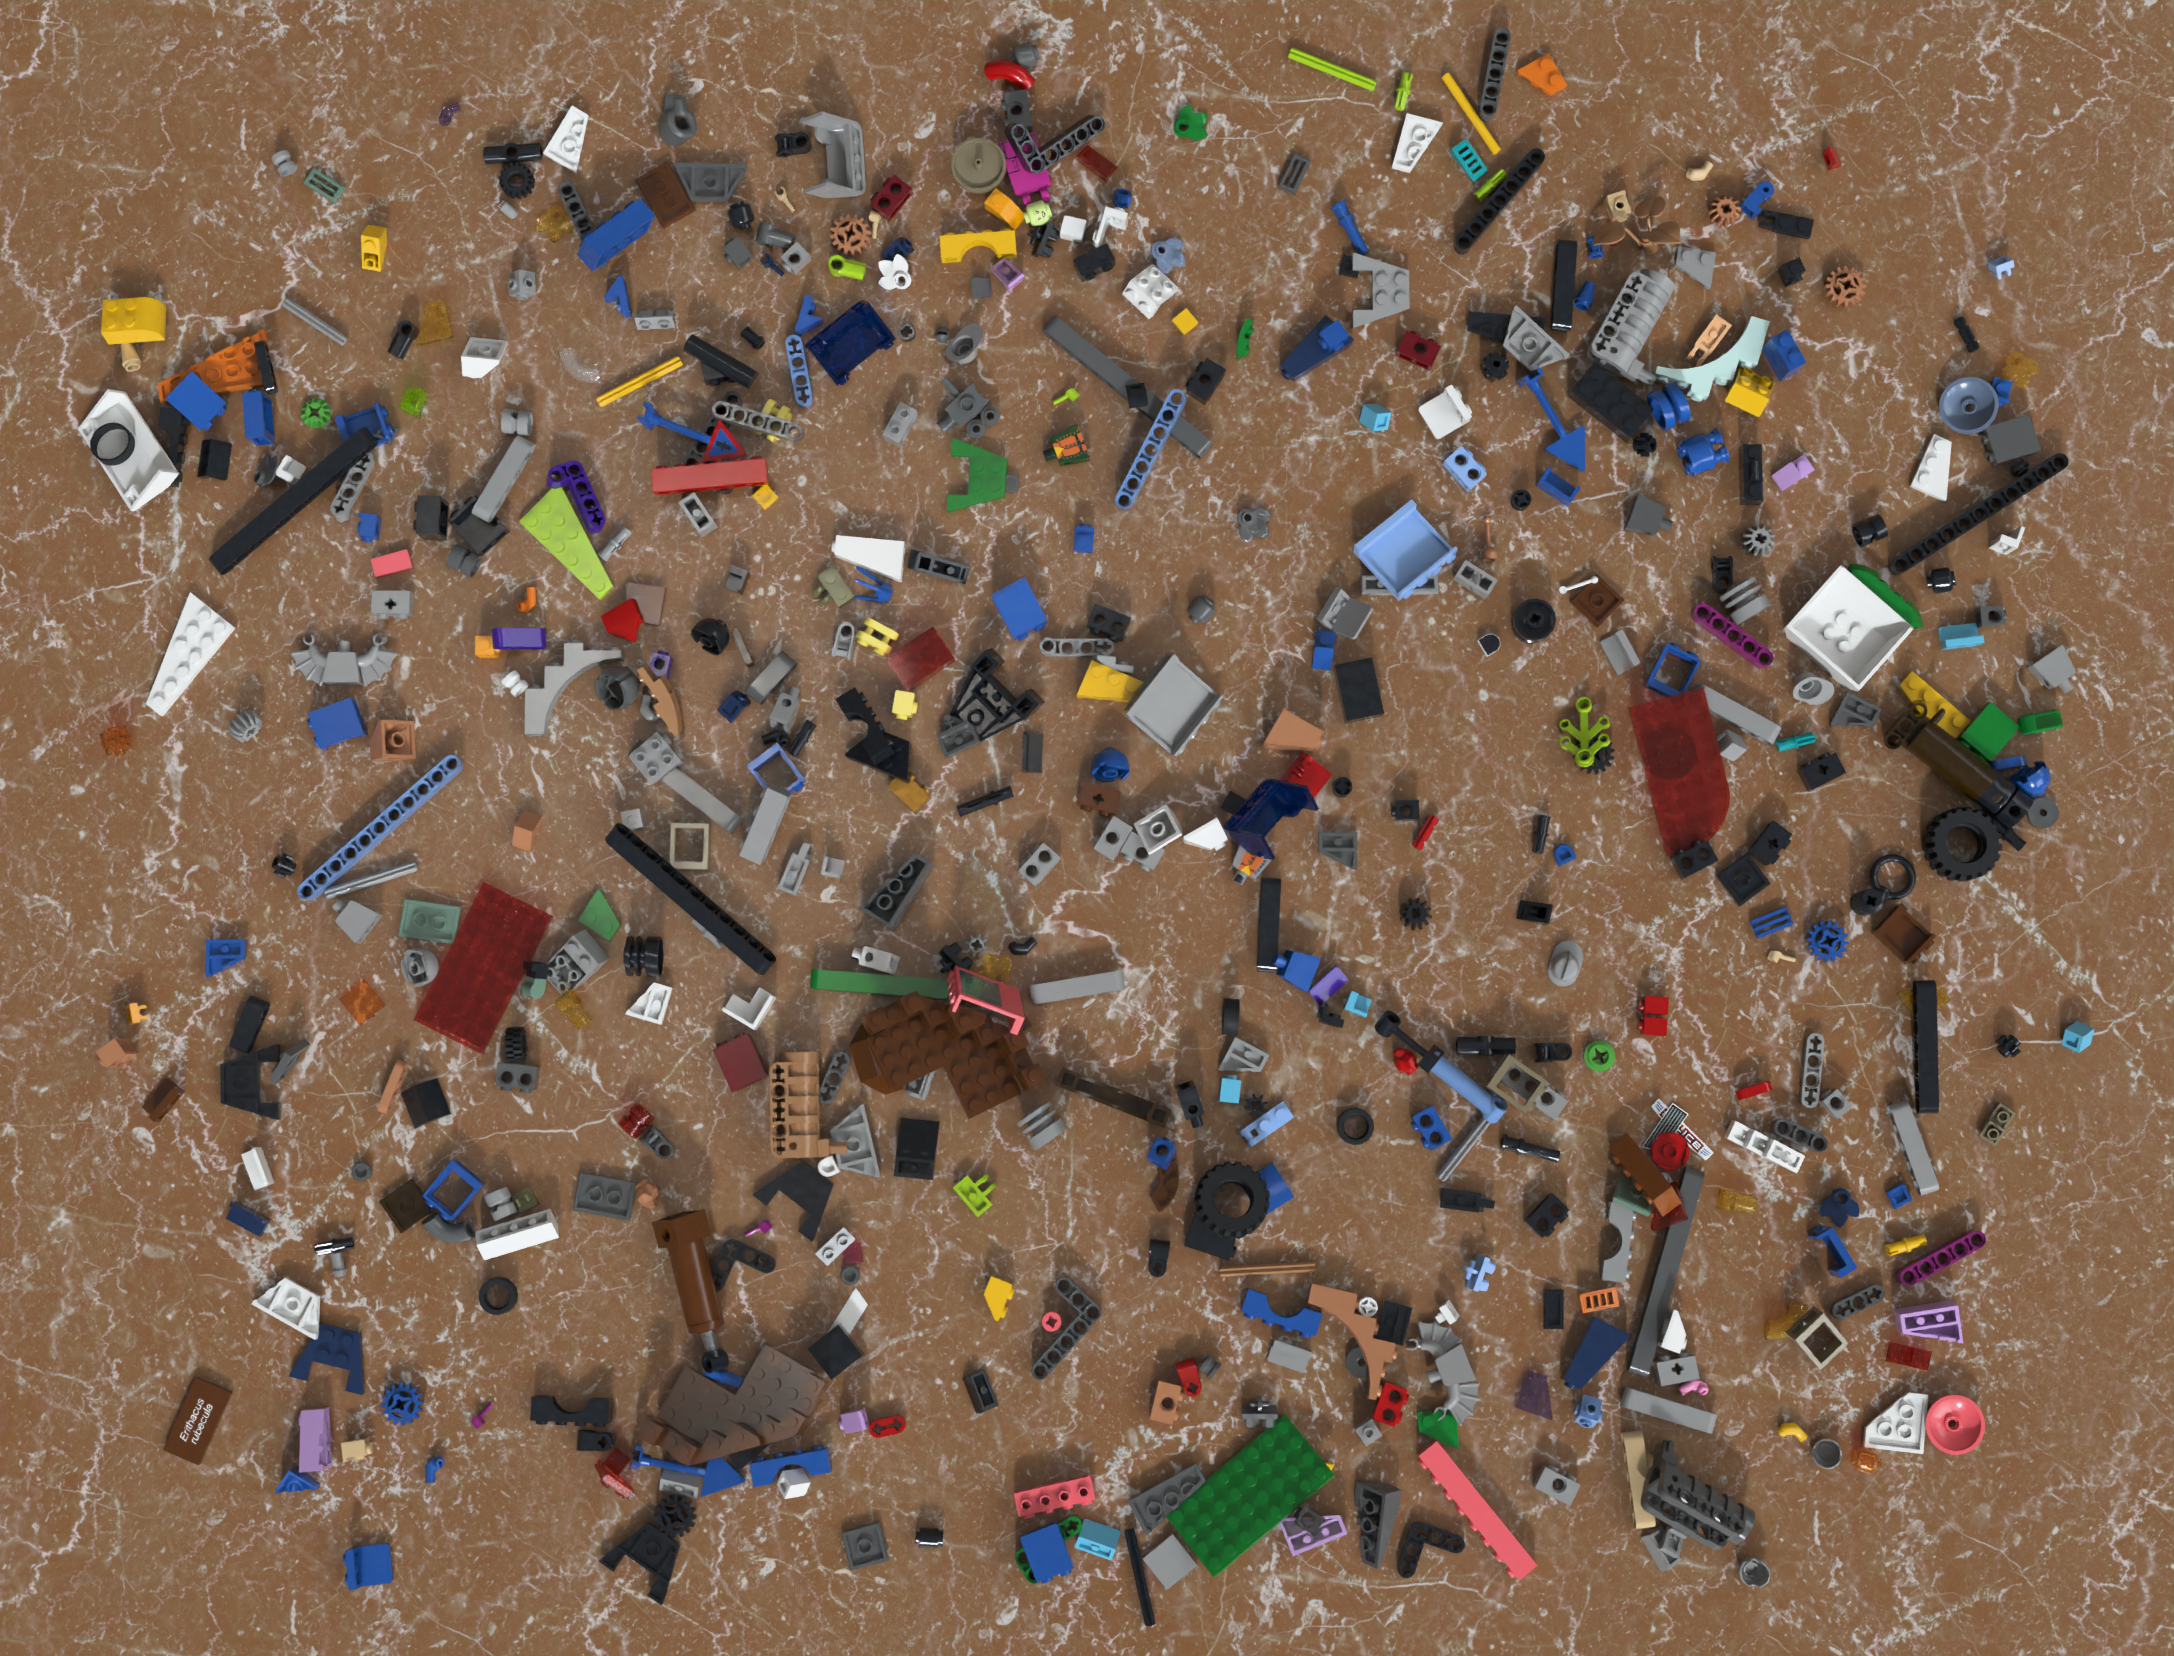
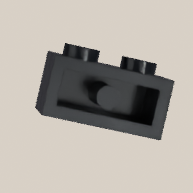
M1106 243L1073 259V266L1081 282L1094 279L1102 272L1105 273L1113 269L1115 258Z

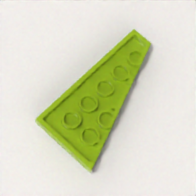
M563 487L552 488L519 522L601 601L614 586Z

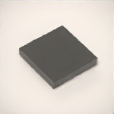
M880 1522L841 1532L851 1571L889 1561Z

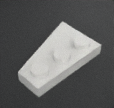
M1407 113L1392 169L1410 173L1443 125V122Z
M1935 434L1932 435L1909 487L1940 501H1946L1951 441Z

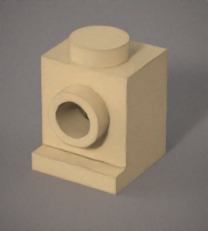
M1625 190L1607 195L1604 200L1611 222L1616 220L1619 222L1625 221L1631 214ZM1621 204L1622 208L1619 209L1616 205Z
M369 1438L347 1440L341 1443L343 1463L352 1460V1457L353 1461L365 1459L366 1455L373 1453L372 1442H369Z

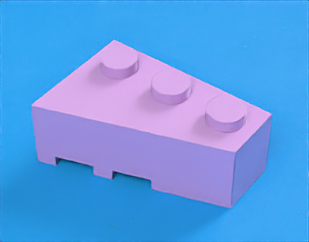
M1952 1300L1893 1309L1896 1328L1902 1334L1963 1343L1959 1307Z
M329 1407L302 1410L298 1417L300 1425L299 1473L323 1471L333 1466Z
M1322 1516L1325 1520L1314 1536L1295 1524V1518H1285L1280 1522L1292 1556L1347 1535L1341 1516ZM1302 1517V1522L1305 1525H1311L1314 1521L1313 1517Z

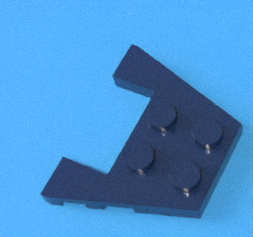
M323 1323L319 1328L318 1338L311 1340L289 1377L307 1381L314 1361L350 1370L345 1391L363 1395L365 1387L363 1386L364 1370L362 1369L361 1332Z

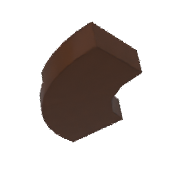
M1174 1159L1167 1170L1161 1167L1157 1168L1159 1184L1156 1190L1150 1194V1197L1159 1212L1171 1203L1178 1188L1179 1174Z

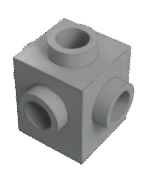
M516 270L508 274L509 296L517 297V300L523 301L528 300V297L536 295L535 272Z

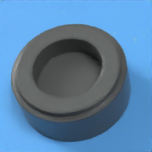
M1007 474L1005 491L1008 494H1014L1020 488V480L1014 474Z
M358 1162L352 1168V1176L357 1181H366L372 1176V1167L367 1162Z
M855 1266L845 1267L840 1275L842 1282L846 1285L856 1284L860 1279L859 1269Z

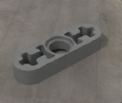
M838 1052L834 1055L819 1089L820 1103L829 1105L834 1102L851 1064V1057L848 1053ZM845 1055L847 1063L842 1064L840 1068L844 1069L843 1073L832 1069L833 1066L838 1067L839 1065L837 1058ZM834 1072L840 1076V1080L836 1084H832L829 1081L830 1074ZM827 1083L831 1087H836V1090L831 1089L829 1095L832 1098L831 1100L827 1099L825 1102L823 1101L824 1097L821 1095L827 1092L828 1087H825Z
M1871 1284L1834 1302L1831 1305L1830 1312L1834 1318L1846 1319L1882 1301L1885 1297V1291L1880 1285ZM1873 1288H1874L1875 1290H1879V1293L1877 1294V1296H1878L1877 1298L1874 1297V1296H1871V1297H1869V1298H1866V1297L1863 1295L1864 1292H1865V1295H1870V1294H1872V1293H1873V1291H1872ZM1860 1296L1863 1303L1860 1307L1856 1308L1852 1301L1854 1297ZM1848 1301V1305L1852 1309V1311H1850V1309L1847 1308L1842 1311L1843 1315L1836 1313V1311L1838 1310L1837 1306L1839 1305L1840 1307L1847 1306L1845 1302Z

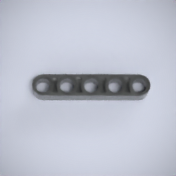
M1506 28L1497 29L1491 42L1478 116L1484 122H1489L1494 118L1498 107L1511 34ZM1501 36L1506 41L1500 42L1497 40V37ZM1498 54L1502 59L1497 60L1493 55ZM1495 72L1499 77L1494 78L1490 73ZM1492 90L1495 92V95L1490 96L1486 91ZM1489 108L1492 111V113L1487 114L1483 111V109Z
M563 181L558 186V192L580 240L583 242V236L589 231L594 232L595 228L573 183ZM566 189H572L569 195H564ZM579 205V210L572 211L573 206ZM582 222H588L585 228H579V225ZM609 260L597 269L605 268L608 265Z
M718 401L712 407L713 414L722 422L793 443H798L804 438L803 429L795 422L724 401ZM720 407L727 409L724 415L717 414ZM738 413H744L745 417L743 420L737 421L735 419ZM756 418L763 419V423L760 426L754 425ZM774 424H781V429L779 431H772V426ZM792 429H798L799 435L791 437L790 432Z

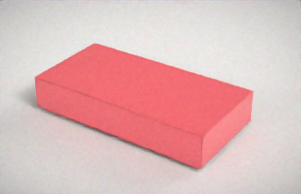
M408 549L370 559L376 578L413 568Z

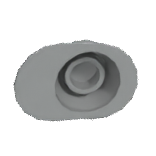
M969 324L960 330L946 348V356L949 360L957 361L963 365L976 358L978 353L977 347L984 335L981 326Z
M1811 672L1793 676L1794 689L1792 695L1797 700L1819 705L1827 702L1834 694V686L1831 682L1819 678Z
M1564 941L1555 947L1549 964L1548 974L1551 981L1556 985L1565 987L1576 981L1583 962V952L1578 944L1573 941Z

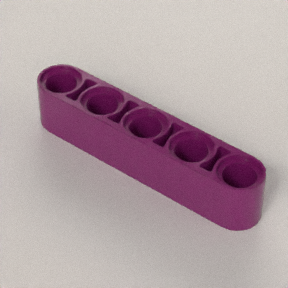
M1701 603L1692 610L1691 618L1694 622L1755 667L1763 669L1773 662L1774 656L1770 650L1709 605ZM1698 609L1705 611L1704 618L1698 616ZM1714 620L1720 622V629H1716L1713 627ZM1729 632L1735 633V641L1729 639ZM1744 643L1751 645V652L1744 650ZM1760 655H1765V656H1766V658H1767V663H1766V664L1760 662V660H1759V656H1760Z
M1969 1230L1899 1268L1896 1272V1280L1903 1285H1914L1982 1248L1986 1243V1237L1980 1231ZM1974 1234L1978 1236L1976 1244H1973L1971 1241V1237ZM1959 1243L1961 1245V1251L1958 1254H1956L1954 1251V1247L1956 1244ZM1939 1253L1944 1254V1261L1942 1263H1939L1937 1260ZM1923 1262L1927 1264L1925 1272L1920 1270V1265ZM1908 1271L1910 1279L1905 1282L1903 1274Z

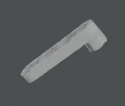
M368 453L349 470L331 504L330 510L338 522L343 523L351 518L350 511L375 465V459L371 453ZM368 457L370 462H365L363 465L362 459L366 460ZM355 473L362 474V478L359 481H353L352 476ZM352 489L353 495L348 498L344 497L345 490Z
M1046 637L1039 645L1040 652L1046 657H1092L1098 655L1099 652H1103V649H1097L1098 653H1094V643H1098L1097 647H1102L1103 643H1107L1111 647V649L1107 650L1110 655L1114 651V645L1109 639H1052ZM1046 643H1050L1053 649L1046 651L1043 647L1046 646ZM1056 643H1059L1060 653H1056ZM1064 643L1072 644L1073 650L1070 653L1063 652L1062 645ZM1083 643L1091 644L1092 650L1089 653L1082 652L1081 645Z

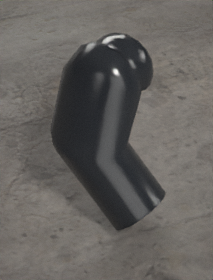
M1032 937L1024 944L1013 941L1009 944L1008 949L1014 955H1026L1037 945V942Z

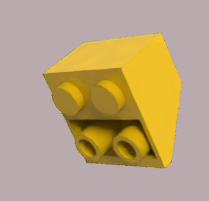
M1740 367L1727 392L1725 401L1760 417L1770 399L1775 382L1767 376L1755 373L1752 369Z

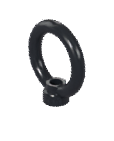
M1888 854L1874 862L1870 871V881L1872 887L1882 894L1883 903H1885L1887 899H1901L1910 894L1916 883V873L1914 867L1906 858L1896 854ZM1887 862L1901 864L1908 873L1907 885L1898 892H1890L1889 889L1881 886L1878 881V871Z

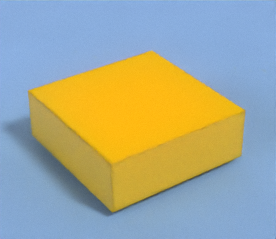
M1187 308L1172 319L1173 324L1183 335L1198 324V321Z
M762 485L752 494V497L764 510L779 498L768 485Z

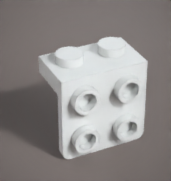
M1106 207L1104 212L1101 211L1098 219L1099 230L1095 229L1092 239L1095 249L1102 245L1108 225L1126 231L1128 213L1124 209Z
M1151 264L1130 280L1122 294L1141 313L1150 319L1154 316L1160 305L1178 291V287L1155 265Z
M1453 385L1446 387L1442 394L1423 404L1418 409L1436 439H1441L1468 423L1472 417L1470 407L1467 404L1464 405L1461 400L1462 395L1458 388L1454 389Z

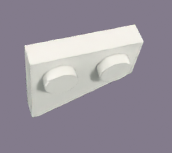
M653 982L647 991L638 998L637 1002L626 1011V1015L662 1025L673 988Z

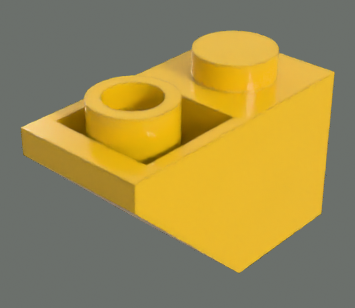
M368 225L361 234L363 269L381 272L387 247V228Z
M991 1275L984 1296L994 1319L999 1321L1000 1317H1005L1008 1309L1005 1306L1007 1299H1012L1015 1289L1012 1288L1013 1283Z

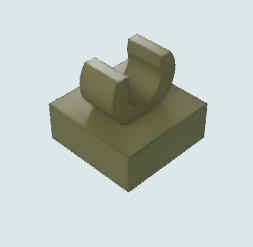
M527 1187L512 1196L520 1213L539 1204L531 1187Z

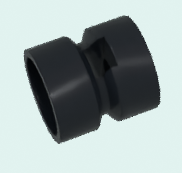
M1879 514L1867 518L1866 522L1862 520L1852 525L1853 536L1860 547L1871 544L1873 539L1878 541L1888 536L1886 524Z

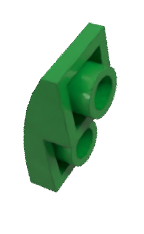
M1248 317L1242 326L1237 342L1236 360L1238 361L1242 357L1246 358L1251 349L1249 348L1250 341L1248 339L1254 331V321Z

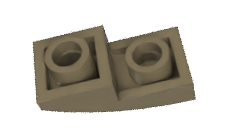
M1998 1102L1978 1136L1996 1147L2006 1133L2005 1129L2017 1113L2001 1102Z

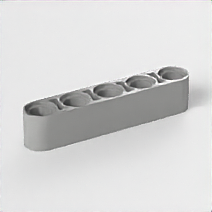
M519 435L516 436L472 509L473 515L488 523L493 520L533 454L536 444Z
M1703 684L1697 685L1689 700L1693 705L1767 745L1772 746L1782 729L1774 722Z
M1122 970L1030 985L1029 990L1032 1005L1125 990Z
M1905 1099L1888 1105L1887 1112L1916 1192L1919 1196H1923L1939 1190L1936 1175L1908 1101Z
M1625 1387L1620 1403L1622 1407L1710 1434L1713 1433L1717 1414L1629 1387Z

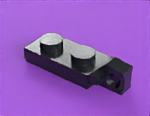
M1442 1188L1440 1208L1478 1213L1483 1212L1484 1207L1494 1209L1495 1201L1486 1200L1485 1194Z

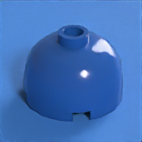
M1113 747L1105 748L1093 758L1091 775H1095V779L1098 781L1115 782L1114 778L1121 777V780H1124L1130 774L1127 757L1124 753Z
M2042 760L2033 762L2035 766L2030 768L2028 765L2024 766L2012 775V780L2010 781L2016 785V789L2019 787L2029 796L2035 795L2036 797L2046 792L2045 789L2051 781V774L2046 763Z

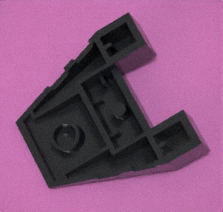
M993 648L985 650L972 664L971 671L963 684V689L950 713L952 717L973 724L981 741L1032 716L1045 703L1032 688L1016 699L993 674L1005 661Z

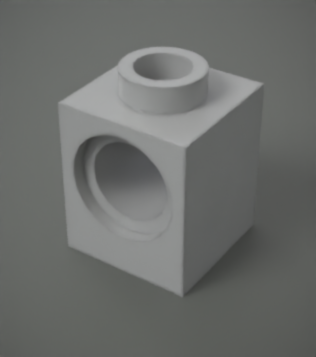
M796 242L781 256L783 262L781 265L788 273L792 271L796 275L812 259L810 254ZM794 256L800 258L796 263L790 262V259Z
M640 808L620 812L623 825L632 832L646 829L643 810Z
M1829 1088L1821 1094L1822 1098L1819 1100V1103L1833 1119H1839L1852 1108L1851 1104L1838 1089L1831 1090ZM1833 1097L1838 1100V1105L1835 1108L1830 1105V1100Z
M1370 1417L1353 1427L1365 1446H1368L1382 1436Z

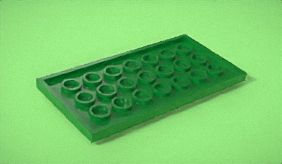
M1284 1414L1274 1423V1427L1267 1428L1209 1477L1197 1490L1181 1502L1174 1511L1172 1510L1168 1513L1166 1517L1210 1574L1216 1578L1334 1478L1335 1475L1286 1414Z

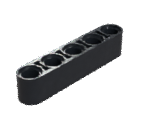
M1560 239L1557 241L1551 330L1571 331L1577 241Z
M1280 878L1261 879L1257 972H1277V966L1272 964V959L1276 953L1278 954L1281 898Z

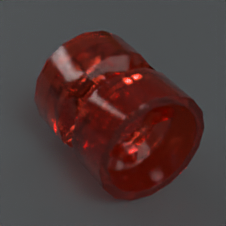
M636 1102L629 1109L630 1114L624 1115L618 1122L619 1126L635 1139L644 1132L643 1127H648L655 1119L644 1107Z

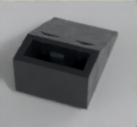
M901 1118L894 1176L934 1180L940 1121Z

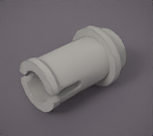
M343 1252L331 1254L332 1275L335 1278L346 1276L347 1269H345Z

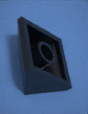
M438 1078L414 1085L401 1093L415 1129L451 1114Z

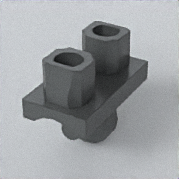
M1257 1395V1401H1250V1405H1241L1242 1419H1244L1245 1427H1255L1256 1419H1263L1264 1427H1274L1275 1419H1277V1405H1269V1401H1262L1261 1395Z

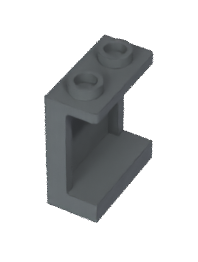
M2029 414L1991 425L1980 432V441L1985 445L1987 451L1985 453L1986 459L1992 467L2012 459L2034 455L2041 450Z

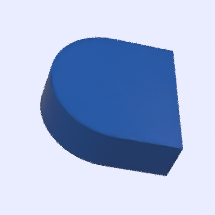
M1567 844L1558 845L1554 849L1553 856L1558 867L1576 859L1572 848Z

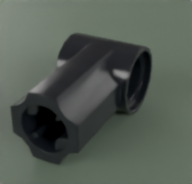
M407 320L398 324V332L387 351L402 360L411 343L419 334L418 328ZM412 327L410 334L405 335V329Z

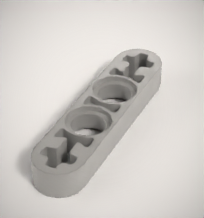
M1811 1033L1805 1039L1799 1096L1800 1104L1805 1108H1813L1819 1102L1825 1043L1823 1036L1819 1033ZM1814 1036H1816V1040H1819V1044L1815 1045V1050H1819V1053L1809 1052V1049L1813 1050V1043H1810V1039H1814ZM1811 1055L1816 1056L1818 1059V1063L1814 1067L1808 1063V1058ZM1810 1074L1816 1078V1083L1812 1086L1806 1083V1077ZM1805 1088L1815 1089V1092L1811 1091L1810 1097L1814 1098V1101L1810 1102L1809 1105L1804 1100L1805 1097L1809 1096V1091H1805Z

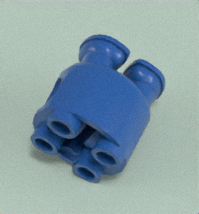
M1714 428L1708 434L1700 433L1679 442V447L1676 448L1679 458L1683 457L1686 460L1683 469L1687 476L1691 475L1694 477L1701 472L1714 469L1716 463L1730 461L1725 445H1722L1717 451H1714L1712 444L1723 443V438L1717 428Z

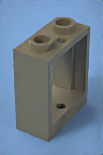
M679 819L676 820V823H671L669 864L676 870L710 871L712 825L707 824L706 820H695V823H687V820ZM677 829H704L703 862L676 861Z
M1506 1054L1485 1087L1520 1112L1526 1113L1527 1111L1531 1112L1535 1107L1536 1102L1534 1100L1538 1095L1542 1096L1546 1091L1547 1086L1545 1084L1548 1081L1511 1055ZM1511 1064L1539 1082L1524 1105H1521L1496 1087Z
M1815 1306L1785 1332L1810 1363L1819 1370L1826 1366L1848 1344L1825 1314ZM1823 1323L1834 1337L1820 1351L1813 1355L1803 1341Z

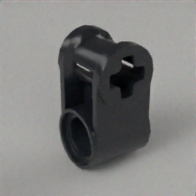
M804 132L774 136L775 141H777V157L806 154L812 148L811 141ZM801 140H806L805 145L798 146Z
M1732 556L1727 558L1711 557L1712 587L1717 593H1725L1733 584ZM1720 579L1724 580L1727 587L1720 586L1718 581Z
M1534 1043L1537 1052L1535 1063L1564 1061L1572 1056V1048L1567 1043ZM1561 1046L1566 1047L1568 1050V1054L1564 1058L1558 1054V1049Z
M1155 1239L1150 1241L1148 1268L1150 1274L1154 1277H1161L1166 1272L1170 1241ZM1156 1263H1160L1159 1265L1163 1267V1270L1159 1271L1158 1274H1155V1270H1152V1266H1156Z
M578 1430L576 1450L607 1451L614 1447L616 1438L611 1432ZM605 1438L606 1441H609V1444L605 1445L602 1439Z

